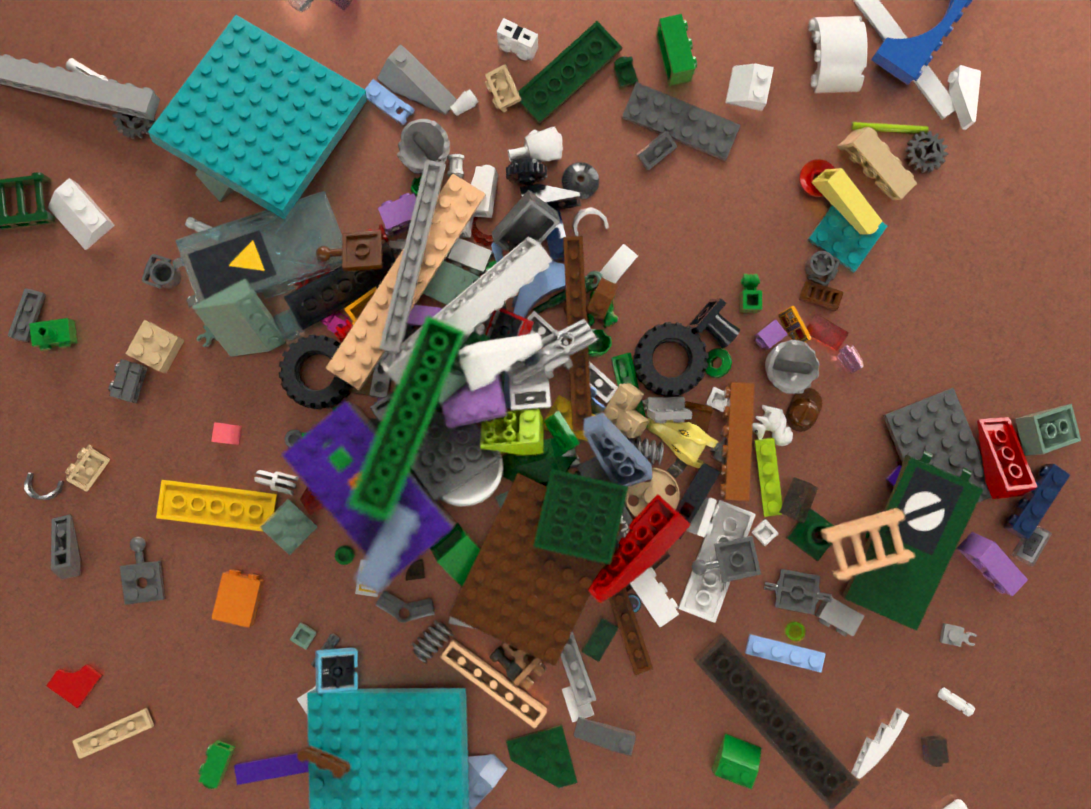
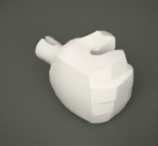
M555 127L539 132L533 130L524 138V147L508 150L509 161L521 158H534L542 162L559 160L562 158L563 151L562 136Z

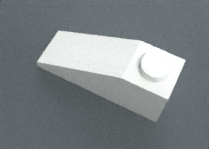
M960 65L948 77L949 93L961 128L966 130L976 122L981 71Z

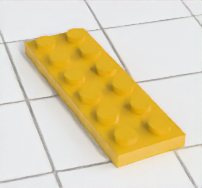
M161 480L156 518L263 531L260 526L276 511L278 494Z

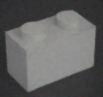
M830 598L831 602L822 601L815 616L820 618L818 622L827 627L830 624L837 627L836 632L845 637L847 634L854 636L864 615L834 598Z

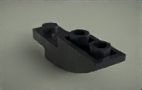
M704 462L676 508V511L689 523L692 522L720 474V471Z

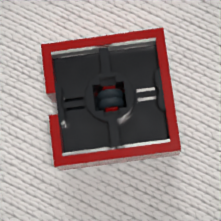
M500 308L494 310L485 334L492 340L529 335L534 321Z

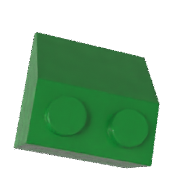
M725 733L711 770L715 776L752 790L759 771L762 748Z

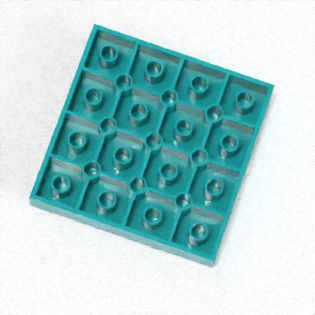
M235 15L149 129L148 134L156 145L285 220L367 102L366 90Z
M466 688L358 689L318 693L314 689L307 693L308 746L316 747L341 758L351 765L348 773L341 778H336L333 775V771L328 769L322 770L315 763L308 761L309 809H469Z

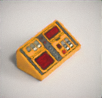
M791 306L778 314L791 340L803 342L811 340V336L795 306Z

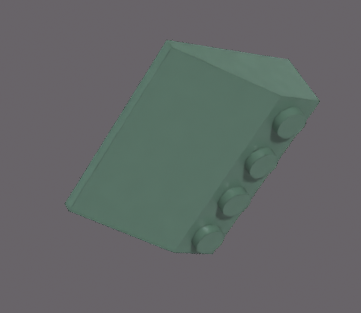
M246 279L192 306L193 310L230 357L269 352L286 343L280 326Z

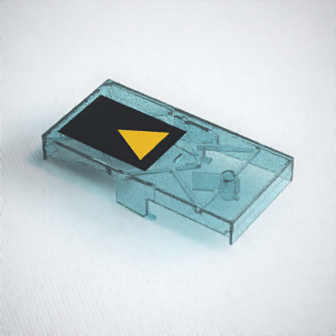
M322 191L298 199L285 220L271 211L265 210L177 239L175 241L181 257L172 262L175 270L181 266L186 268L195 295L186 299L189 308L244 279L248 281L256 294L263 292L265 299L295 289L294 285L290 287L288 285L342 266V256L331 257L328 261H320L316 256V250L320 246H327L330 249L342 248V234L326 193Z

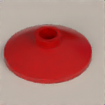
M814 159L807 162L799 175L800 185L803 190L811 196H824L812 182L814 177H818L824 170L835 169L834 166L823 159Z

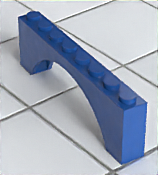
M950 0L945 16L937 26L924 34L911 38H886L871 60L907 85L912 80L917 81L923 73L920 69L923 65L927 66L933 58L931 56L932 52L938 51L943 44V41H941L943 36L947 37L954 28L951 26L952 23L958 22L963 15L961 11L963 7L967 8L973 0Z

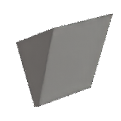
M677 458L667 471L677 478L687 467V464Z

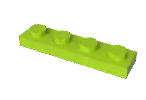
M774 438L754 440L764 517L783 515Z

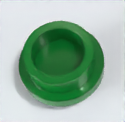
M340 546L335 551V559L339 564L347 565L353 561L354 551L349 546Z

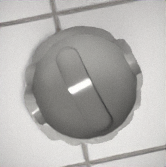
M429 119L414 120L407 124L401 133L397 157L410 171L421 174L423 173L426 160L439 163L446 162L450 152L448 135L435 121Z
M788 340L778 344L771 350L766 358L765 370L768 379L773 383L774 387L787 394H798L811 387V382L819 377L818 368L820 364L816 358V352L807 343L799 340Z

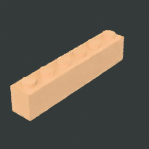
M454 638L440 656L532 727L536 728L547 713L545 706Z

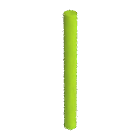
M852 122L851 125L852 130L870 127L875 131L919 134L921 131H924L925 134L928 133V126Z

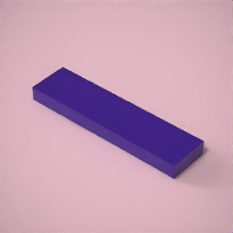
M297 753L238 763L234 765L237 785L309 772L308 760L300 762L297 759Z

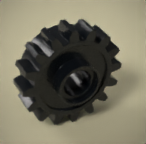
M516 159L511 161L510 165L506 167V179L510 182L515 181V183L527 185L547 178V166H544L543 162L538 159Z

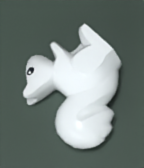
M762 405L765 414L764 416H756L755 418L760 423L755 422L752 427V431L757 435V439H762L767 430L772 431V438H774L776 445L786 446L791 443L793 432L790 427H786L787 420L783 410Z

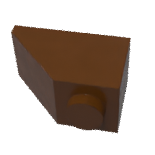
M601 278L586 309V313L603 320L619 285Z

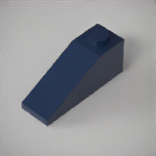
M556 210L560 223L546 237L549 257L552 261L563 262V237H566L560 210Z

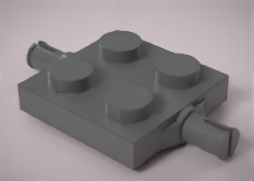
M781 569L780 579L777 584L765 582L767 586H764V590L776 591V608L815 615L816 605L819 600L831 602L830 598H832V594L820 592L821 576Z

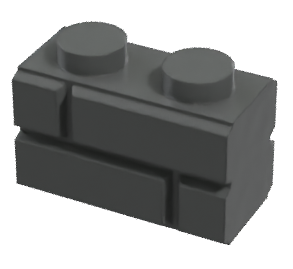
M121 359L114 369L116 376L109 385V396L137 403L148 367Z

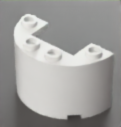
M861 16L813 17L809 20V32L812 31L814 43H817L814 60L817 62L818 68L811 76V86L814 87V93L860 91L865 77L861 73L867 65V33L865 23L860 22L862 20Z

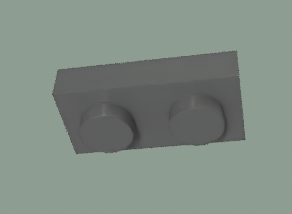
M664 131L636 155L645 169L650 170L678 146L669 132Z

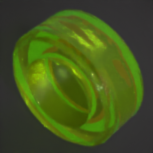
M792 621L787 624L785 634L792 641H800L804 638L806 630L801 623Z

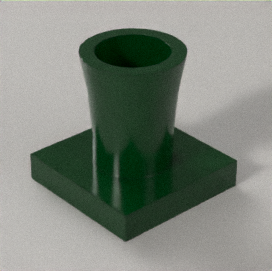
M808 507L786 539L814 560L819 561L826 550L833 544L822 537L821 530L834 527V525Z

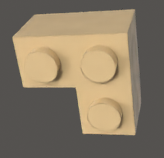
M626 383L618 386L603 414L622 433L631 439L640 437L650 420L635 410L644 393L631 383Z

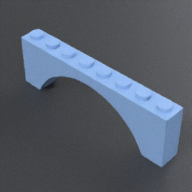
M551 261L549 267L543 272H538L531 283L524 284L520 288L518 296H514L512 307H515L513 313L526 317L529 311L541 299L553 292L565 289L564 264ZM505 371L504 399L506 408L511 409L509 375Z

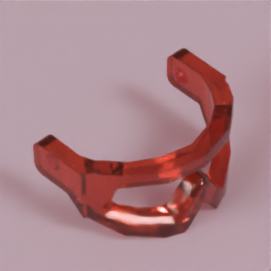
M474 217L472 223V236L474 240L486 247L491 246L493 241L488 242L486 239L492 240V235H486L479 231L476 226L478 217Z

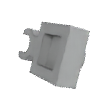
M943 623L939 642L961 647L963 641L965 644L974 646L975 643L969 642L968 638L970 636L977 637V635L972 632L964 633L963 627Z

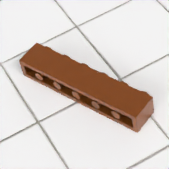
M730 382L724 390L727 406H724L723 410L726 425H723L722 435L725 437V445H722L721 451L722 457H724V464H721V476H724L723 484H720V496H723V500L749 501L755 383Z

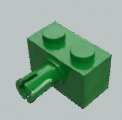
M63 318L29 323L32 346L40 348V351L52 350V346L67 348L71 347L73 343H78L75 320Z

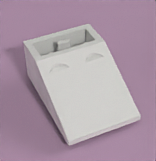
M541 370L515 385L509 377L511 410L551 408L549 380L545 371Z

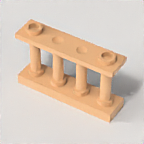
M895 508L821 530L822 537L833 543L839 569L832 571L833 576L840 580H848L852 578V575L896 562L898 564L906 563L910 558L915 557L911 551L904 550L897 524L900 520L905 519L903 511ZM883 525L890 527L896 553L886 556L878 531L880 526ZM866 530L871 532L877 555L876 559L869 561L865 559L859 536L861 532ZM846 536L852 538L858 564L848 567L840 542L842 537Z

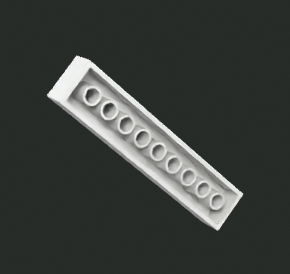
M527 237L432 318L464 331V335L467 336L473 332L474 327L479 322L483 323L486 321L492 311L500 309L504 305L505 300L509 297H514L524 284L531 283L538 272L545 271L552 259L539 242ZM421 328L402 343L400 354L391 352L380 361L386 373L396 384L400 380Z

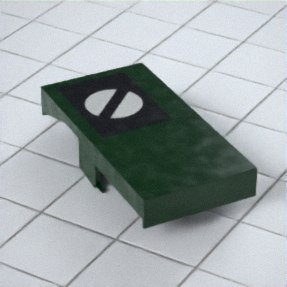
M923 450L920 460L905 455L892 494L883 511L895 508L903 511L905 519L900 520L897 524L904 550L911 551L915 557L910 558L906 563L898 564L896 562L852 575L844 593H841L844 599L916 631L984 490L969 481L972 473L971 470L963 467L962 474L958 477L929 464L932 453ZM887 525L880 526L878 531L885 556L896 553L890 527ZM867 531L865 538L868 541L863 551L866 561L876 559L877 555L871 532Z

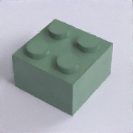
M287 499L260 528L285 552L291 555L317 526Z

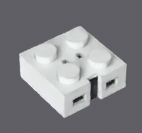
M503 18L497 30V40L500 49L505 52L511 51L522 60L528 59L532 61L538 49V34L526 28H521L517 24Z

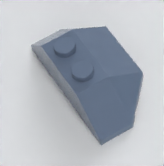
M494 754L468 756L469 809H474L485 798L508 769Z

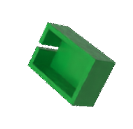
M682 14L660 18L656 30L669 86L691 81L697 68L696 57L692 56L691 49H693L692 40L688 38L686 32L688 31L687 20H683Z

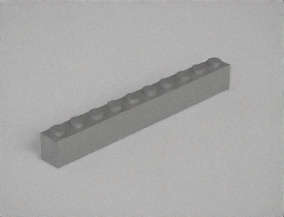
M7 54L0 56V84L154 120L160 98L150 88L143 87L141 89L130 83L124 85L113 79H108L107 81L96 75L86 76L79 71L69 72L58 66L52 68L41 62L34 64L24 58L17 60Z

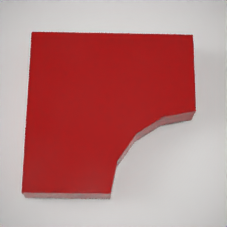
M88 664L76 672H66L58 669L46 686L74 707L79 708L103 675Z

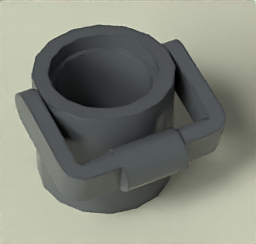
M826 251L814 253L805 263V271L809 275L808 279L817 284L828 286L839 271L837 268L839 267L840 260ZM827 275L825 282L819 280Z
M156 254L150 255L143 272L142 282L160 289L162 287L168 289L176 287L181 281L180 270L171 264V259ZM149 277H151L154 283L148 281Z

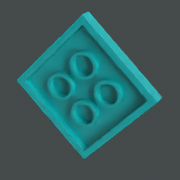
M832 205L810 235L808 241L822 251L829 252L832 256L838 258L840 264L854 273L885 231L887 225L881 222L874 233L870 235L860 234Z

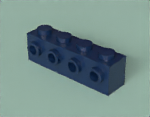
M1045 464L1042 466L1035 478L1037 488L1020 499L1016 509L1008 517L1004 528L1019 538L1029 539L1070 477V474L1056 464Z

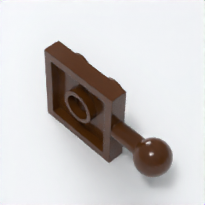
M382 231L342 233V248L330 249L327 246H320L316 250V256L320 261H328L331 257L342 256L343 271L383 268Z

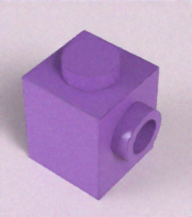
M774 320L754 336L757 338L755 341L761 349L768 350L788 334L778 321Z

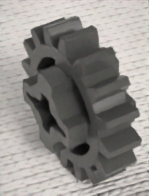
M120 112L113 114V117L117 119L113 122L118 127L117 130L127 138L130 135L133 140H135L136 135L141 139L143 138V133L149 135L148 129L152 127L151 123L156 121L155 118L154 120L141 117L136 118V116ZM123 122H126L129 128H126Z
M921 131L919 136L915 134L912 140L910 139L907 142L909 147L905 151L909 154L905 159L911 160L908 165L914 164L915 171L921 168V173H924L926 170L931 173L934 169L940 168V164L946 161L943 157L948 155L947 152H944L948 146L942 145L944 138L939 140L938 133L932 136L931 131L926 135L924 131Z

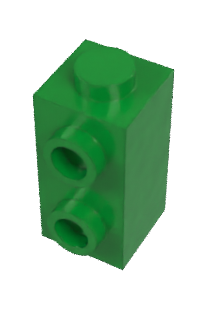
M219 740L212 745L210 744L205 753L207 760L205 763H202L198 775H200L198 782L203 783V786L208 789H217L223 782L235 746Z

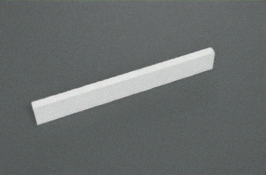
M853 0L883 41L886 38H907L879 0ZM923 65L920 69L923 73L917 81L913 80V82L943 120L955 111L951 96L930 67Z

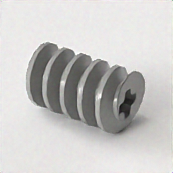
M628 437V440L647 460L651 459L652 465L658 460L660 466L664 452L663 442L656 446L655 440H652L649 445L647 438L641 443L640 437H637L635 441L633 438L630 439Z
M434 620L433 622L436 627L428 626L430 633L423 631L422 633L425 638L418 637V645L412 643L413 652L424 663L428 662L427 658L431 659L433 657L432 652L437 653L439 651L437 646L443 647V641L448 642L450 640L448 635L454 636L452 631L442 622Z

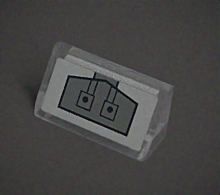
M1037 526L1029 539H1020L1011 556L1028 566H1034L1052 533Z

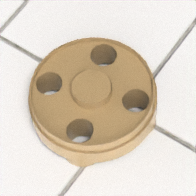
M652 467V479L649 482H641L628 487L625 506L628 512L636 518L652 499L659 494L676 510L680 499L678 484L668 472ZM669 484L675 488L674 494L671 496L665 492V488ZM631 495H635L638 498V503L635 506H630L628 503V498Z

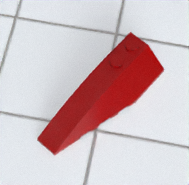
M657 494L628 527L630 529L629 532L618 543L620 546L615 554H613L611 564H608L605 569H601L588 591L599 603L610 598L650 568L691 524Z

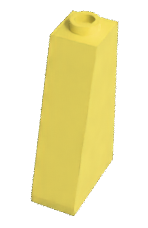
M842 168L824 170L812 182L860 234L870 235L878 229V225L883 222Z

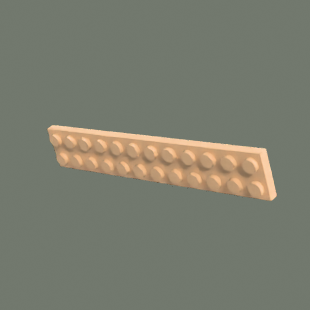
M453 173L438 196L410 312L486 196L484 192ZM404 249L326 367L328 371L359 390L385 352V350H381L379 347Z

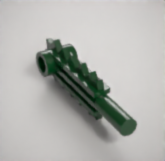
M586 276L585 293H588L593 289L591 283L594 280L593 278L587 279ZM566 289L534 307L533 311L539 314L550 307L566 300Z

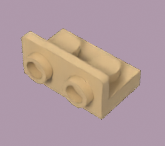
M506 64L485 74L487 78L485 84L488 90L493 92L495 98L492 100L497 109L506 112L507 107L521 101Z
M90 445L86 449L83 447L76 456L78 460L75 464L71 463L65 471L67 474L66 480L86 492L110 461L109 458L92 449Z

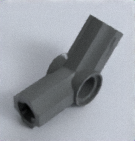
M384 590L375 604L394 616L401 623L435 615L432 598L404 603ZM400 609H408L409 617L403 618L400 615Z

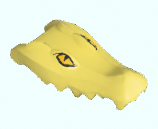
M648 418L650 422L647 429L658 436L680 460L690 466L700 469L703 461L698 458L705 446L715 448L718 443L717 440L706 434L700 427L690 422L679 423L667 420L666 423H655V420Z

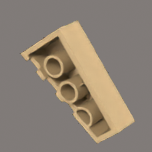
M865 127L852 131L837 147L841 151L845 149L851 155L849 159L853 163L861 164L863 172L867 176L875 178V184L892 200L902 199L917 184L913 179V174L901 165V160L889 151V146L877 137L878 134L874 129Z

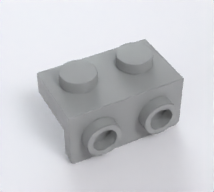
M685 397L647 398V417L655 420V423H666L667 420L681 423L685 422V419H692V411L685 408Z

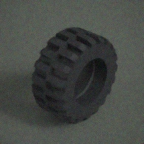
M665 322L649 329L636 345L633 356L635 372L640 383L642 382L647 390H651L657 395H664V397L679 396L695 388L705 375V370L708 368L707 359L709 358L708 352L705 350L706 344L704 341H701V336L698 332H693V328L690 326L685 327L679 322L675 324ZM675 342L685 349L688 355V366L681 375L672 378L665 377L654 368L653 353L662 343Z
M313 334L307 338H299L297 343L289 345L290 349L288 352L284 351L282 355L284 356L283 362L280 361L279 363L281 372H278L279 378L282 379V388L286 390L287 396L293 399L294 402L308 408L328 409L332 405L341 403V400L344 397L347 398L350 394L349 390L353 386L334 375L330 385L322 390L309 389L301 380V368L304 362L316 354L325 355L332 360L341 346L338 341L325 335L316 336Z

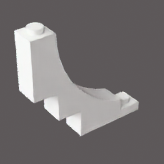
M476 166L471 185L484 192L486 196L459 237H471L474 217L492 218L498 182V173L493 166ZM390 240L389 247L394 254H400L405 247L406 240Z

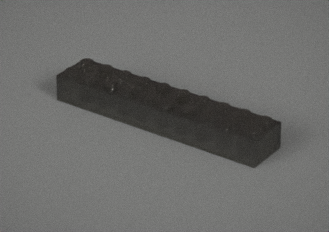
M722 633L693 659L829 809H834L860 784Z

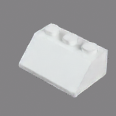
M69 178L54 191L48 209L85 250L115 226L80 185Z

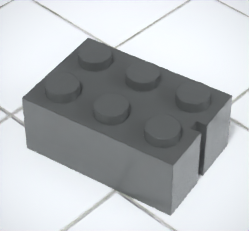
M528 190L492 231L493 242L506 252L508 250L511 252L527 237L541 244L560 223L558 212Z

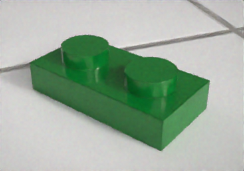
M560 411L555 412L543 421L563 453L580 444Z

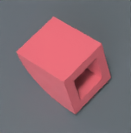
M214 422L212 442L239 445L242 426Z

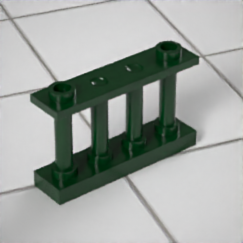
M35 172L31 176L0 179V230L56 223L55 216L45 210L43 184L51 183L49 177L43 173ZM28 185L35 186L37 210L31 214L26 212L24 186ZM5 188H16L18 213L15 216L7 215Z

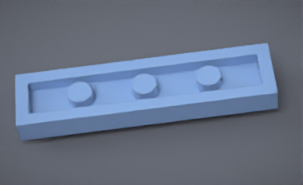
M752 634L748 636L745 653L817 672H822L826 655L824 652Z

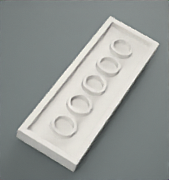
M718 500L717 505H719L716 517L712 516L710 523L713 526L710 535H705L696 560L701 559L705 562L716 560L715 543L747 537L756 514ZM719 567L707 569L702 575H697L692 571L678 609L715 623L731 581L722 582Z

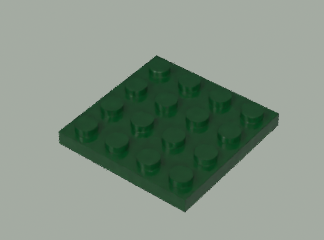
M551 469L533 547L611 564L628 487Z

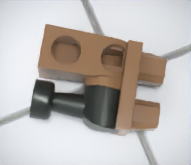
M502 642V646L515 658L510 661L503 655L505 651L500 646L494 650L489 658L493 662L499 661L506 669L508 678L516 686L520 685L528 690L534 683L528 674L533 670L540 677L547 668L540 659Z

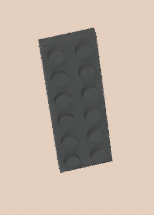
M638 82L635 84L622 115V119L656 133L662 134L664 131H668L673 140L726 161L741 126Z

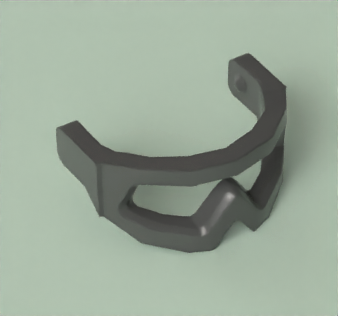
M28 472L24 482V490L31 498L50 500L61 493L64 481L59 480L54 491L40 496L33 490L32 478L34 473Z

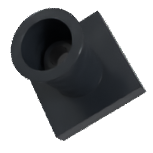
M722 298L710 299L688 326L693 328L692 331L695 333H702L705 329L723 349L737 337L740 328L719 314L727 304Z

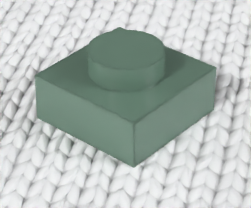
M300 622L290 641L307 650L317 632Z

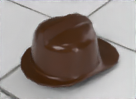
M807 388L803 393L793 396L785 415L788 426L798 432L807 431L815 424L823 404L822 397L815 389Z

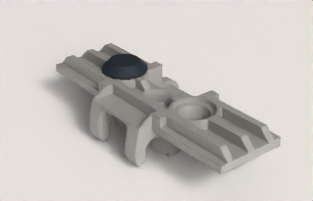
M582 319L560 332L555 329L552 331V334L541 339L544 348L536 351L523 361L517 360L510 366L511 369L507 371L513 384L515 385L541 370L545 371L547 378L550 379L554 377L553 369L562 364L567 369L571 368L573 365L569 355L598 341L586 320ZM567 338L572 340L570 345L564 346L563 341Z

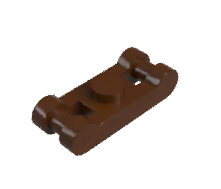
M310 745L297 753V759L300 762L308 760L315 763L322 770L328 769L333 771V775L336 778H341L351 769L349 762Z

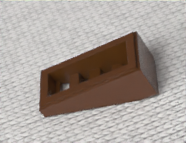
M805 281L799 299L836 311L839 308L844 292ZM812 287L813 290L811 296L808 297L807 294L809 288ZM817 290H820L818 299H815ZM824 293H828L826 300L822 301ZM832 295L835 296L833 304L830 303Z

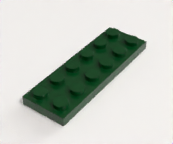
M598 21L594 22L518 91L521 98L519 103L541 124L622 51L623 47Z

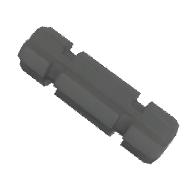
M330 634L327 639L328 642H325L320 650L334 649V645H337L340 638L336 634ZM314 658V660H313L312 663H311V665H312L314 668H315V658Z

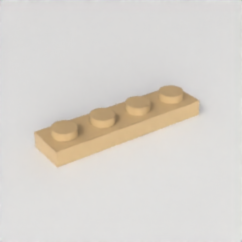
M145 708L81 736L72 742L79 759L145 731L153 727L154 723L148 709Z

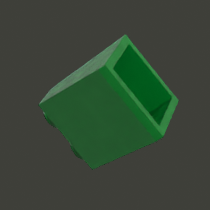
M457 522L430 547V550L437 563L462 587L481 547Z

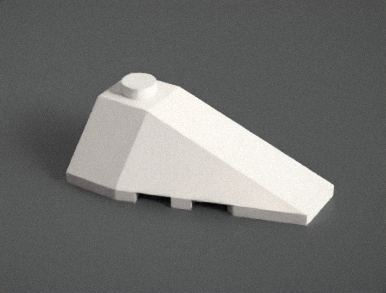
M536 333L468 345L460 350V363L472 391L496 379L495 375L502 370L506 372L510 370V366L517 360L523 361L543 347L541 335Z

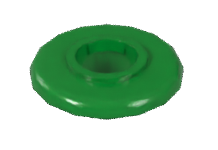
M715 348L708 352V368L705 370L707 375L713 378L725 376L732 366V359L728 351ZM717 358H721L722 365L719 368H714V361Z

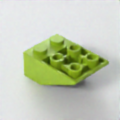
M540 408L507 411L508 416L482 421L480 445L482 449L519 455L544 454V419Z

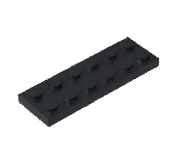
M387 242L382 244L383 268L343 271L342 266L284 296L302 330L352 304L375 286L378 289L396 261Z

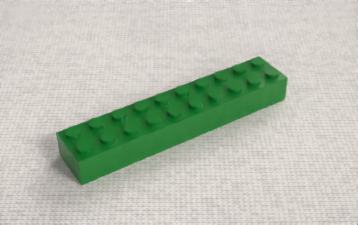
M430 316L426 317L346 507L385 523L389 519L465 334L464 331Z

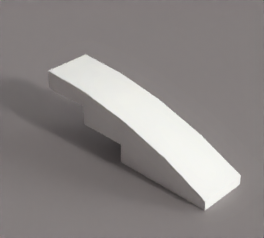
M896 708L889 726L881 722L874 740L866 737L851 772L856 778L860 779L885 755L900 734L909 714Z

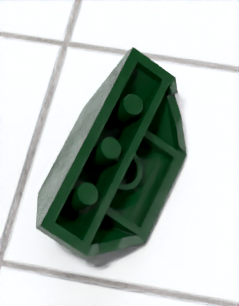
M549 438L544 440V454L519 455L506 453L502 456V476L514 482L517 473L540 484L547 483L551 469L563 472L568 471L572 463L577 459L575 447L563 453L556 440Z

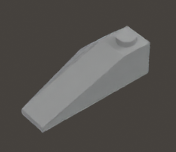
M401 44L387 58L377 78L391 92L403 95L412 101H417L444 115L451 110L450 107L457 101Z

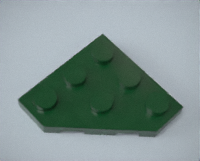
M562 724L506 740L512 762L557 788L578 783Z

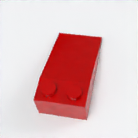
M1010 418L979 419L977 425L985 482L992 499L1020 497L1036 489L1037 484Z

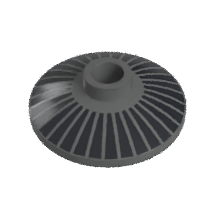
M577 162L571 164L562 175L563 189L580 192L581 200L590 198L598 189V173L594 167L587 163ZM579 176H582L584 178V181L579 182L577 178Z

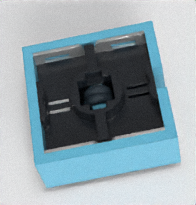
M355 648L315 651L316 691L318 693L358 690V676L355 671V667H357V650Z

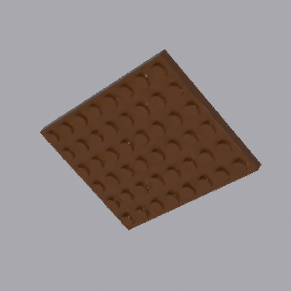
M517 473L449 616L556 666L590 595L588 590L605 563L533 547L546 486ZM620 523L617 537L624 525L622 523Z

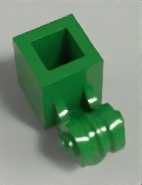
M743 274L740 280L743 291L739 293V312L758 313L762 310V290H757L758 284H760L758 274Z

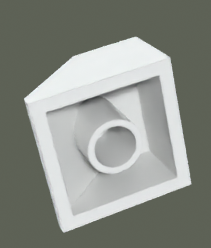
M760 64L733 66L726 103L762 111L767 103L774 67Z

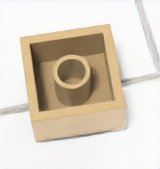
M144 320L125 354L159 372L167 374L185 340Z

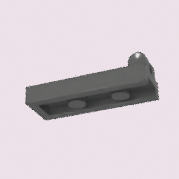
M24 289L7 335L8 337L29 343L31 338L29 323L37 321L46 296L43 292Z

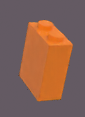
M229 569V572L222 573L211 619L248 628L254 626L265 580L259 579L260 576L256 574L241 575V571Z

